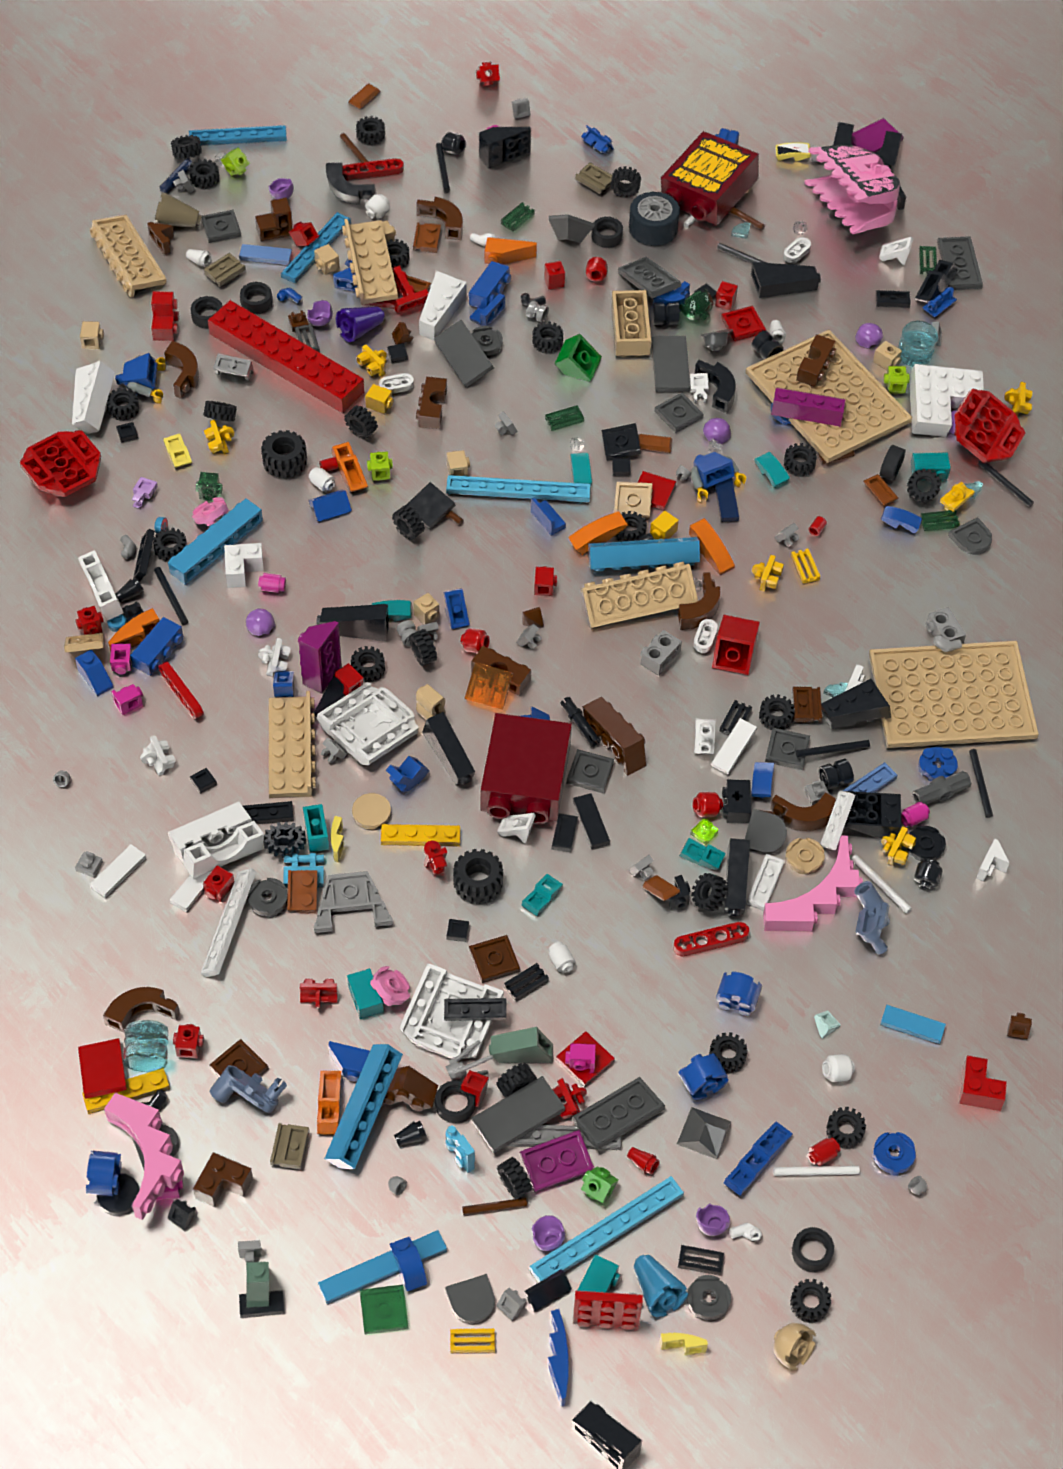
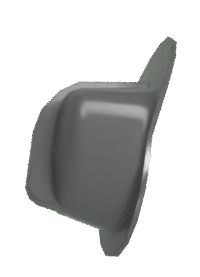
M733 329L701 334L700 336L703 337L707 348H711L712 351H720L722 347L727 345L728 333L733 331Z

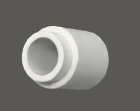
M315 467L309 473L311 483L323 492L331 491L334 488L335 478L324 469Z
M556 942L549 947V957L558 972L567 973L574 968L576 961L567 945L562 942Z

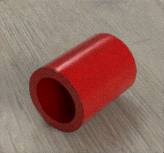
M336 457L319 461L320 468L326 472L338 469Z
M817 516L808 528L809 533L813 536H819L827 525L826 519Z

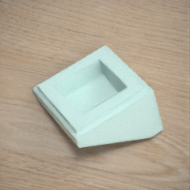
M828 1010L814 1016L822 1039L841 1026Z

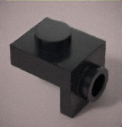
M682 875L675 876L674 886L680 892L669 899L670 909H681L689 905L691 891L689 883L684 881Z

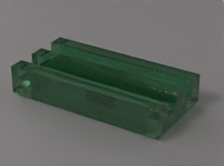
M522 202L501 219V224L514 232L535 214V210L533 208L530 210L528 205L525 207V203Z
M919 246V273L923 274V272H926L928 274L929 270L934 271L937 265L936 247ZM923 250H925L926 267H924ZM929 251H932L933 268H930Z
M578 405L545 414V420L548 421V425L551 431L584 422V416Z
M948 510L921 513L920 517L922 518L921 522L924 531L959 527L960 521H958L956 510L954 512Z

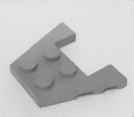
M368 871L328 875L321 905L317 913V920L314 924V933L333 931L331 913L373 909L375 927L393 925V919L389 915L384 901H382L378 894V890Z

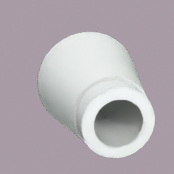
M189 249L186 253L187 259L201 267H208L212 262V255L208 251Z
M773 320L770 323V334L781 344L786 338V333L780 321Z

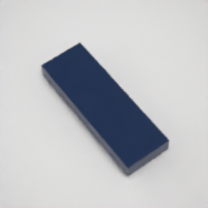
M729 478L715 484L721 522L739 521L733 479Z

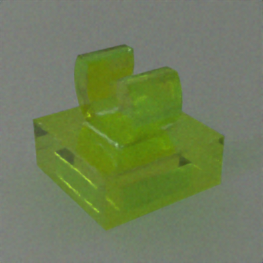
M703 818L691 830L690 835L706 846L718 834V829L708 819L705 820Z

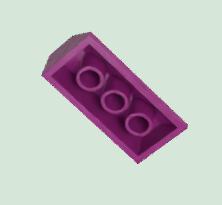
M776 387L771 415L840 427L845 399Z
M336 621L310 626L298 638L302 683L304 686L321 694L328 687L336 670L342 668L339 623Z

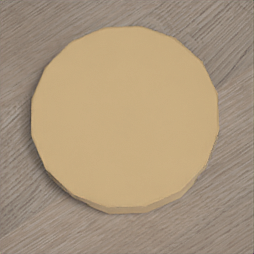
M364 794L353 803V818L357 825L364 829H377V827L389 821L391 816L390 803L380 794Z
M797 838L788 845L785 859L787 865L793 871L807 875L821 869L824 864L825 854L819 842L811 838Z

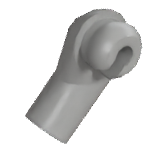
M124 535L120 539L124 544V550L121 551V555L125 559H129L130 556L134 555L136 545L128 535Z
M939 635L933 639L935 646L944 652L962 648L960 639L949 641Z

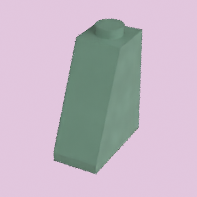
M538 1027L491 1036L489 1053L493 1055V1058L498 1063H553V1043Z
M246 1262V1307L269 1306V1262Z

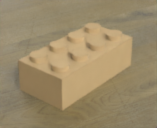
M646 290L612 291L611 309L616 356L650 355L651 334Z

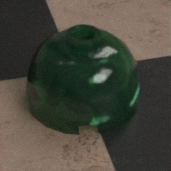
M705 288L704 292L699 290L684 300L686 304L684 306L680 304L679 309L691 321L700 319L704 321L710 316L709 313L714 305L713 298Z

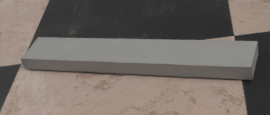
M541 1125L507 1146L533 1147L577 1131L579 1128L577 1126ZM580 1131L586 1148L596 1149ZM621 1136L600 1149L621 1150Z

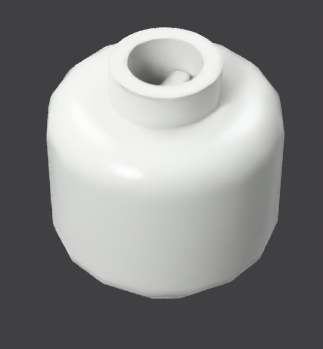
M374 194L365 204L367 215L372 219L374 217L381 219L390 209L389 200L382 194Z
M830 1055L823 1062L822 1071L829 1081L843 1082L848 1081L852 1077L855 1065L848 1055Z

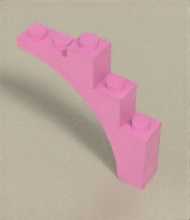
M848 836L840 837L837 846L836 862L830 873L818 886L795 899L765 903L763 911L764 931H812L813 925L817 924V914H835L836 907L840 906V897H857L854 890L863 882V879L859 877L858 870H853V860H850L849 857L852 854V844L848 843Z
M115 1093L104 1108L107 1121L128 1133L140 1147L144 1156V1177L140 1191L132 1204L135 1217L143 1220L146 1214L152 1211L154 1202L158 1196L163 1194L165 1186L173 1189L176 1183L182 1180L184 1170L181 1160L169 1156L173 1145L170 1135L159 1131L162 1125L159 1110Z

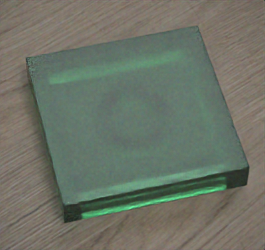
M403 1284L360 1290L364 1335L408 1329Z

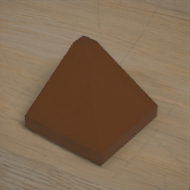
M537 607L522 612V624L524 626L535 624L538 628L544 627L541 608Z

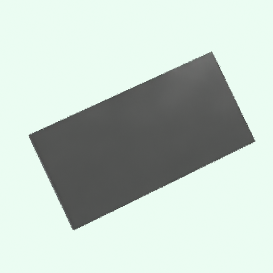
M971 236L938 238L937 244L941 260L953 262L958 269L948 287H952L954 290L982 289L983 282Z
M648 257L618 268V273L640 290H646V294L651 298L681 287V281Z
M462 319L433 338L465 387H468L494 369Z
M652 336L655 392H690L686 336Z
M541 1076L471 1118V1121L492 1152L496 1153L566 1110L545 1078Z
M638 1077L574 1115L572 1121L591 1144L599 1150L665 1110V1104Z

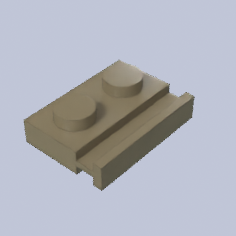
M591 162L581 169L579 174L575 175V180L600 195L603 190L611 186L612 175Z
M228 253L206 267L204 274L213 282H217L218 286L221 287L244 272L246 267L231 253Z
M278 1123L270 1165L274 1166L275 1164L280 1165V1167L301 1170L309 1127Z

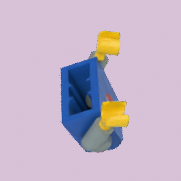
M150 353L139 355L135 359L125 362L123 373L115 376L116 383L118 385L124 384L127 389H132V392L134 391L148 397L153 396L155 403H161V397H163L162 390L152 391V389H155L157 370H166V360L163 357L155 360Z
M712 452L705 456L700 454L693 461L694 467L691 470V479L695 490H698L697 501L701 503V496H704L706 501L708 499V492L703 487L708 488L734 476L736 477L734 481L736 487H740L741 481L743 484L746 482V475L739 473L740 470L731 457Z

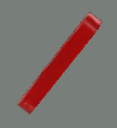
M394 158L346 164L343 166L344 178L346 181L398 175L404 171V162L401 159ZM378 167H383L384 169H383V170H377L376 168H378ZM362 169H367L368 171H367V172H361L360 170H362Z
M166 661L159 665L158 669L162 677L193 719L203 716L204 712L201 705L169 662Z
M735 922L679 936L674 941L673 950L675 954L683 957L741 943L747 940L749 927L744 922ZM737 929H740V931L743 932V935H740L739 932H736ZM723 933L726 939L720 941L716 939L715 935ZM704 938L707 940V944L699 945L696 940ZM679 944L686 946V949H683L681 946L679 947Z

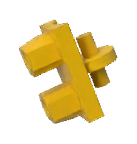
M367 345L362 346V353L356 356L357 363L360 366L368 363L366 371L370 376L377 373L381 377L385 375L383 369L387 363V353L384 350L373 351Z
M1021 381L1019 388H1011L1005 392L1004 399L1012 405V411L1016 415L1020 412L1028 415L1032 410V404L1028 403L1032 397V391L1026 389L1025 382Z
M214 419L210 421L211 427L204 430L205 436L209 441L215 438V440L208 443L209 449L213 454L221 450L226 454L229 452L226 441H231L235 434L232 427H227V425H223L222 428L218 427Z
M961 481L959 484L952 486L951 490L940 499V503L944 505V510L952 514L962 504L966 503L974 495L975 491L967 488Z
M770 555L766 567L763 562L752 567L755 579L762 577L759 590L764 592L766 587L776 589L779 577L772 576L771 574L781 576L784 564L776 562V556Z
M902 826L896 840H894L896 835L893 833L889 837L883 836L881 839V843L884 845L883 851H889L887 864L893 866L894 862L905 865L909 853L902 851V847L904 846L912 850L916 844V837L908 834V828Z

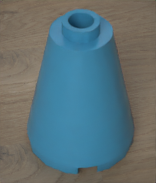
M641 1255L635 1260L633 1268L647 1308L652 1316L663 1317L667 1315L666 1311L669 1309L677 1310L688 1297L686 1286L651 1255Z

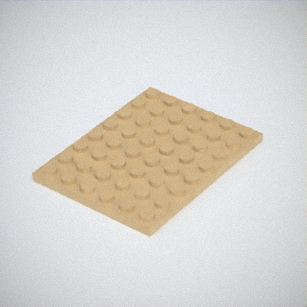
M827 330L818 335L835 340L834 348L837 351L835 357L830 358V366L828 370H824L823 380L819 381L816 387L796 381L798 368L804 357L808 358L810 345L815 336L747 367L745 373L772 403L776 387L845 399L840 427L789 418L791 424L822 458L829 463L911 423L912 416L830 330Z
M1017 641L962 644V648L949 652H944L936 646L869 650L874 683L890 705L891 718H881L887 748L1038 738V729Z

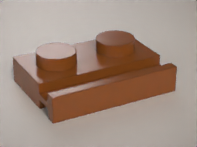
M417 222L413 251L418 249L420 252L437 253L441 224L425 223L422 225L420 222Z
M288 870V911H317V870Z

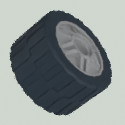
M654 191L640 194L634 198L630 205L629 232L636 241L650 246H660L672 241L677 235L680 207L677 201L666 193Z

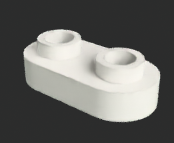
M797 238L784 250V260L789 263L798 262L810 251L811 242L807 238Z
M407 373L384 377L379 381V386L391 390L392 394L408 391L414 385L413 377Z
M705 619L700 622L694 638V648L698 652L706 653L711 650L718 629L715 621Z

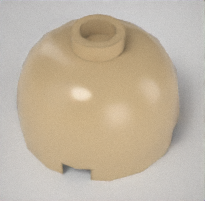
M790 1323L779 1329L774 1336V1353L777 1359L791 1370H797L798 1368L795 1366L800 1362L804 1365L815 1348L816 1343L812 1341L813 1336L816 1337L814 1330L799 1323Z

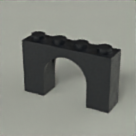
M838 122L833 145H852L854 125ZM886 131L883 146L876 152V155L882 159L884 166L887 165L894 174L902 133Z

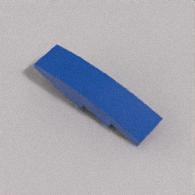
M776 1121L753 1144L751 1150L739 1161L738 1166L725 1178L723 1184L741 1196L781 1151L793 1133Z
M560 1309L551 1311L550 1317L554 1333L549 1334V1344L553 1356L548 1357L547 1366L560 1406L562 1407L565 1406L568 1386V1347Z

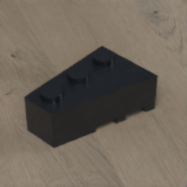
M872 679L821 703L823 717L831 729L856 725L857 722L862 721L872 722L873 719L885 717V719L891 718L890 705Z
M590 1401L572 1419L571 1428L615 1469H627L640 1455L642 1440L607 1414L599 1404L595 1405Z

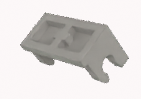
M222 354L217 355L213 367L215 374L220 375V372L244 376L245 380L250 381L249 374H253L254 371L251 360Z

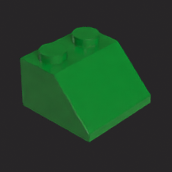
M581 334L565 340L554 364L566 376L589 382L592 380L602 356Z

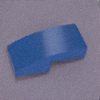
M886 506L881 520L895 529L901 525L915 534L919 530L922 518L909 511Z
M755 762L751 797H771L774 763Z

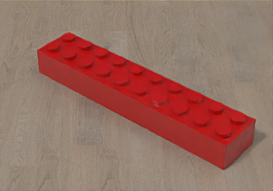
M231 300L208 319L210 335L342 414L365 393L364 378Z

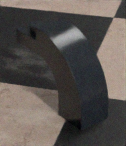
M342 162L326 163L329 187L333 194L343 202L360 205V199L369 200L374 194H377L375 184L355 185L346 181Z
M698 360L695 365V374L707 373L708 382L717 388L713 395L712 407L727 414L734 403L736 382L733 374L719 362L713 366Z

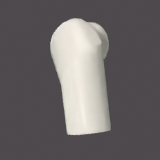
M472 233L470 240L481 246H486L487 237L496 238V236L492 233L482 236Z
M749 1223L729 1229L732 1239L743 1236L751 1241H758L762 1237L760 1229Z

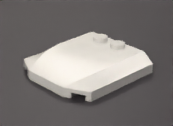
M368 682L317 714V720L322 729L362 765H370L417 734L419 730L414 720L413 711L388 689L380 687V689L374 688Z
M428 963L402 1020L400 1030L415 1046L450 1059H454L479 1040L481 1043L462 1059L477 1058L493 1020L444 1021V999L502 998L504 991L486 984L482 986L449 974L447 970Z

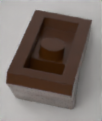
M148 222V234L164 255L170 254V239L174 238L173 227L171 225Z

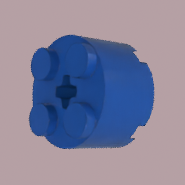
M725 972L716 995V1000L719 1002L718 1006L723 1010L736 1009L739 1014L750 1016V1013L755 1011L762 990V984L758 982L757 985L753 982V977L744 973L731 972V975H727V972Z
M714 1053L706 1056L701 1054L694 1056L691 1059L692 1063L678 1072L694 1100L707 1098L706 1093L713 1091L715 1094L728 1083L727 1073Z
M91 1150L87 1166L86 1178H88L89 1185H86V1194L118 1195V1175H121L122 1170L121 1154Z

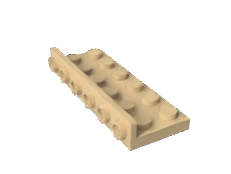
M127 215L92 220L90 235L95 239L97 247L103 252V256L109 262L111 270H114L117 280L121 282L124 291L128 293L130 298L134 297L135 290L166 284V277Z
M344 219L345 226H342L343 236H347L344 239L346 248H349L347 250L348 260H352V263H350L351 273H355V275H352L354 286L357 285V288H355L356 298H360L361 305L398 299L382 221L349 225L348 219Z
M684 562L673 564L674 567L669 569L666 566L655 568L656 571L651 573L648 570L638 572V576L631 577V574L620 576V580L613 581V578L602 580V584L595 585V582L584 584L585 588L580 590L583 593L590 628L678 609L679 604L697 602L698 598L690 564L685 565Z
M306 691L305 697L269 698V798L312 797V789H316L315 777H312V773L316 772L315 761H312V756H315V745H312L311 740H315V729H311V724H315V713H311V709H315L314 697H311L310 691Z

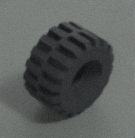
M279 430L278 433L273 432L271 436L268 435L266 440H263L261 446L262 461L265 470L269 471V474H275V477L278 478L280 476L287 478L286 476L294 477V474L298 475L300 470H304L307 464L305 440L302 439L301 435H297L294 431L291 433L290 430L285 432Z
M472 849V852L466 851L464 856L460 855L458 857V861L455 862L453 868L454 888H456V893L460 894L463 900L467 898V902L472 903V901H476V904H480V901L487 903L489 899H495L496 894L499 895L503 887V865L497 855L493 856V853L490 851L486 853L485 849H481V851ZM481 872L488 877L483 880H473L469 875Z

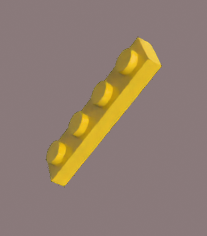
M382 824L381 845L424 846L428 841L434 840L440 846H460L459 825Z
M162 1068L126 1079L127 1090L116 1093L137 1100L154 1095L157 1090H170L165 1070ZM82 1092L87 1113L91 1114L104 1110L115 1093L85 1099L84 1092Z

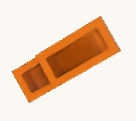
M346 442L333 446L331 453L333 457H336L339 472L350 492L368 488L350 443Z
M618 511L587 524L568 538L575 549L581 555H584L588 552V544L606 543L626 528L628 524Z
M705 518L690 525V537H697L699 539L700 553L719 575L735 568V564L725 545Z
M153 608L131 619L113 635L108 642L110 653L111 644H131V648H133L145 639L146 635L159 622V618Z
M320 1071L317 1134H335L339 1125L341 1071Z

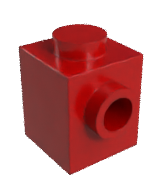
M298 222L289 232L296 246H308L319 237L311 222Z
M561 261L545 263L544 279L548 290L565 287V271Z
M722 281L716 293L715 307L731 311L736 301L738 285Z
M546 566L536 567L534 595L552 596L553 586H557V575H554V568Z
M216 866L203 882L206 896L221 902L232 889L234 876L232 873Z

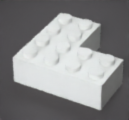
M914 364L909 380L912 434L946 437L952 426L951 409H958L972 388L984 390L983 371Z

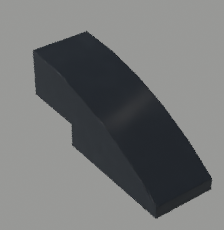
M939 260L934 271L929 270L915 300L928 303L930 300H934L941 295L958 271L955 264Z

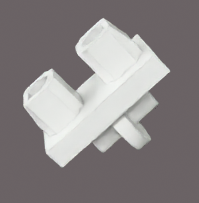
M277 638L272 650L269 645H266L265 648L260 649L258 652V657L262 659V663L266 664L269 661L266 675L272 676L274 672L286 670L287 662L278 660L279 657L287 660L290 653V647L282 645L283 639Z
M696 718L694 753L714 754L715 719Z
M151 736V743L147 748L143 749L144 753L140 756V759L144 764L154 765L158 775H164L165 769L174 767L175 758L173 755H164L169 750L166 740L158 741L156 736Z

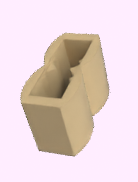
M429 684L417 690L416 711L425 720L442 712L446 714L444 709L445 698Z

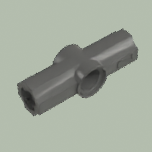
M961 771L946 778L944 776L935 778L929 785L914 790L912 796L915 803L922 802L927 805L937 800L944 802L950 799L954 793L971 787L972 783L968 773Z

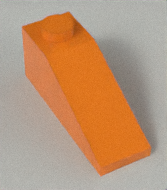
M487 237L484 263L490 264L493 261L504 265L536 257L537 242Z

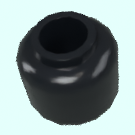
M448 132L441 140L442 148L446 153L459 155L466 147V141L463 135L459 133Z
M924 859V861L918 863L914 879L919 883L920 888L930 890L931 887L939 885L943 872L939 862L932 859Z

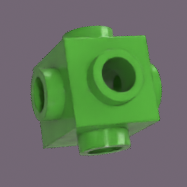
M597 1166L585 1173L582 1179L584 1184L581 1190L586 1192L589 1198L603 1203L611 1197L619 1179L612 1176L607 1169Z

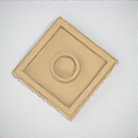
M616 482L614 513L619 511L621 514L622 512L627 514L628 511H631V514H633L635 511L637 516L641 514L642 518L650 519L652 483Z
M96 633L66 637L64 644L65 653L103 648L104 634Z

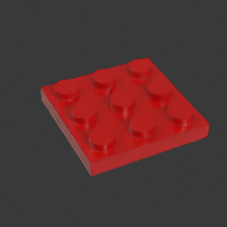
M575 1291L573 1324H577L580 1327L599 1325L601 1328L617 1326L625 1330L639 1328L643 1295Z

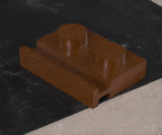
M793 686L794 722H822L820 687Z

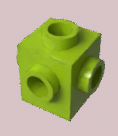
M239 147L231 150L220 159L231 176L243 174L247 170L245 167L250 164L246 155L242 153Z
M888 366L887 373H884V384H887L888 392L890 394L906 392V387L910 380L909 373H906V366Z
M388 451L370 453V460H367V469L371 471L372 481L390 479V469H393L392 458H388Z

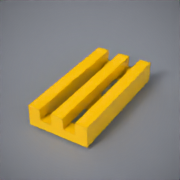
M805 549L804 552L802 550H798V553H795V551L791 552V558L802 584L820 580V574L809 549ZM798 558L801 559V562L803 564L804 570L807 573L808 578H806Z
M495 1328L450 1329V1353H495ZM455 1336H490V1337H455ZM455 1343H490V1346H455Z

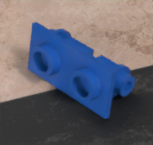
M586 125L588 131L584 132L581 136L584 142L590 146L596 142L593 147L602 154H607L609 148L614 150L612 140L608 136H602L596 128H590Z
M952 287L945 288L941 295L934 300H930L922 309L937 317L957 301L953 297L954 289Z

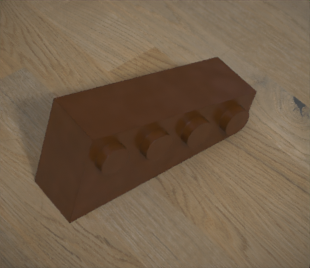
M601 696L582 706L584 718L597 736H601L605 748L612 750L615 761L618 764L622 763L624 765V772L627 776L647 766L643 735L638 733L633 725L628 723L622 714L613 708L610 702H607Z

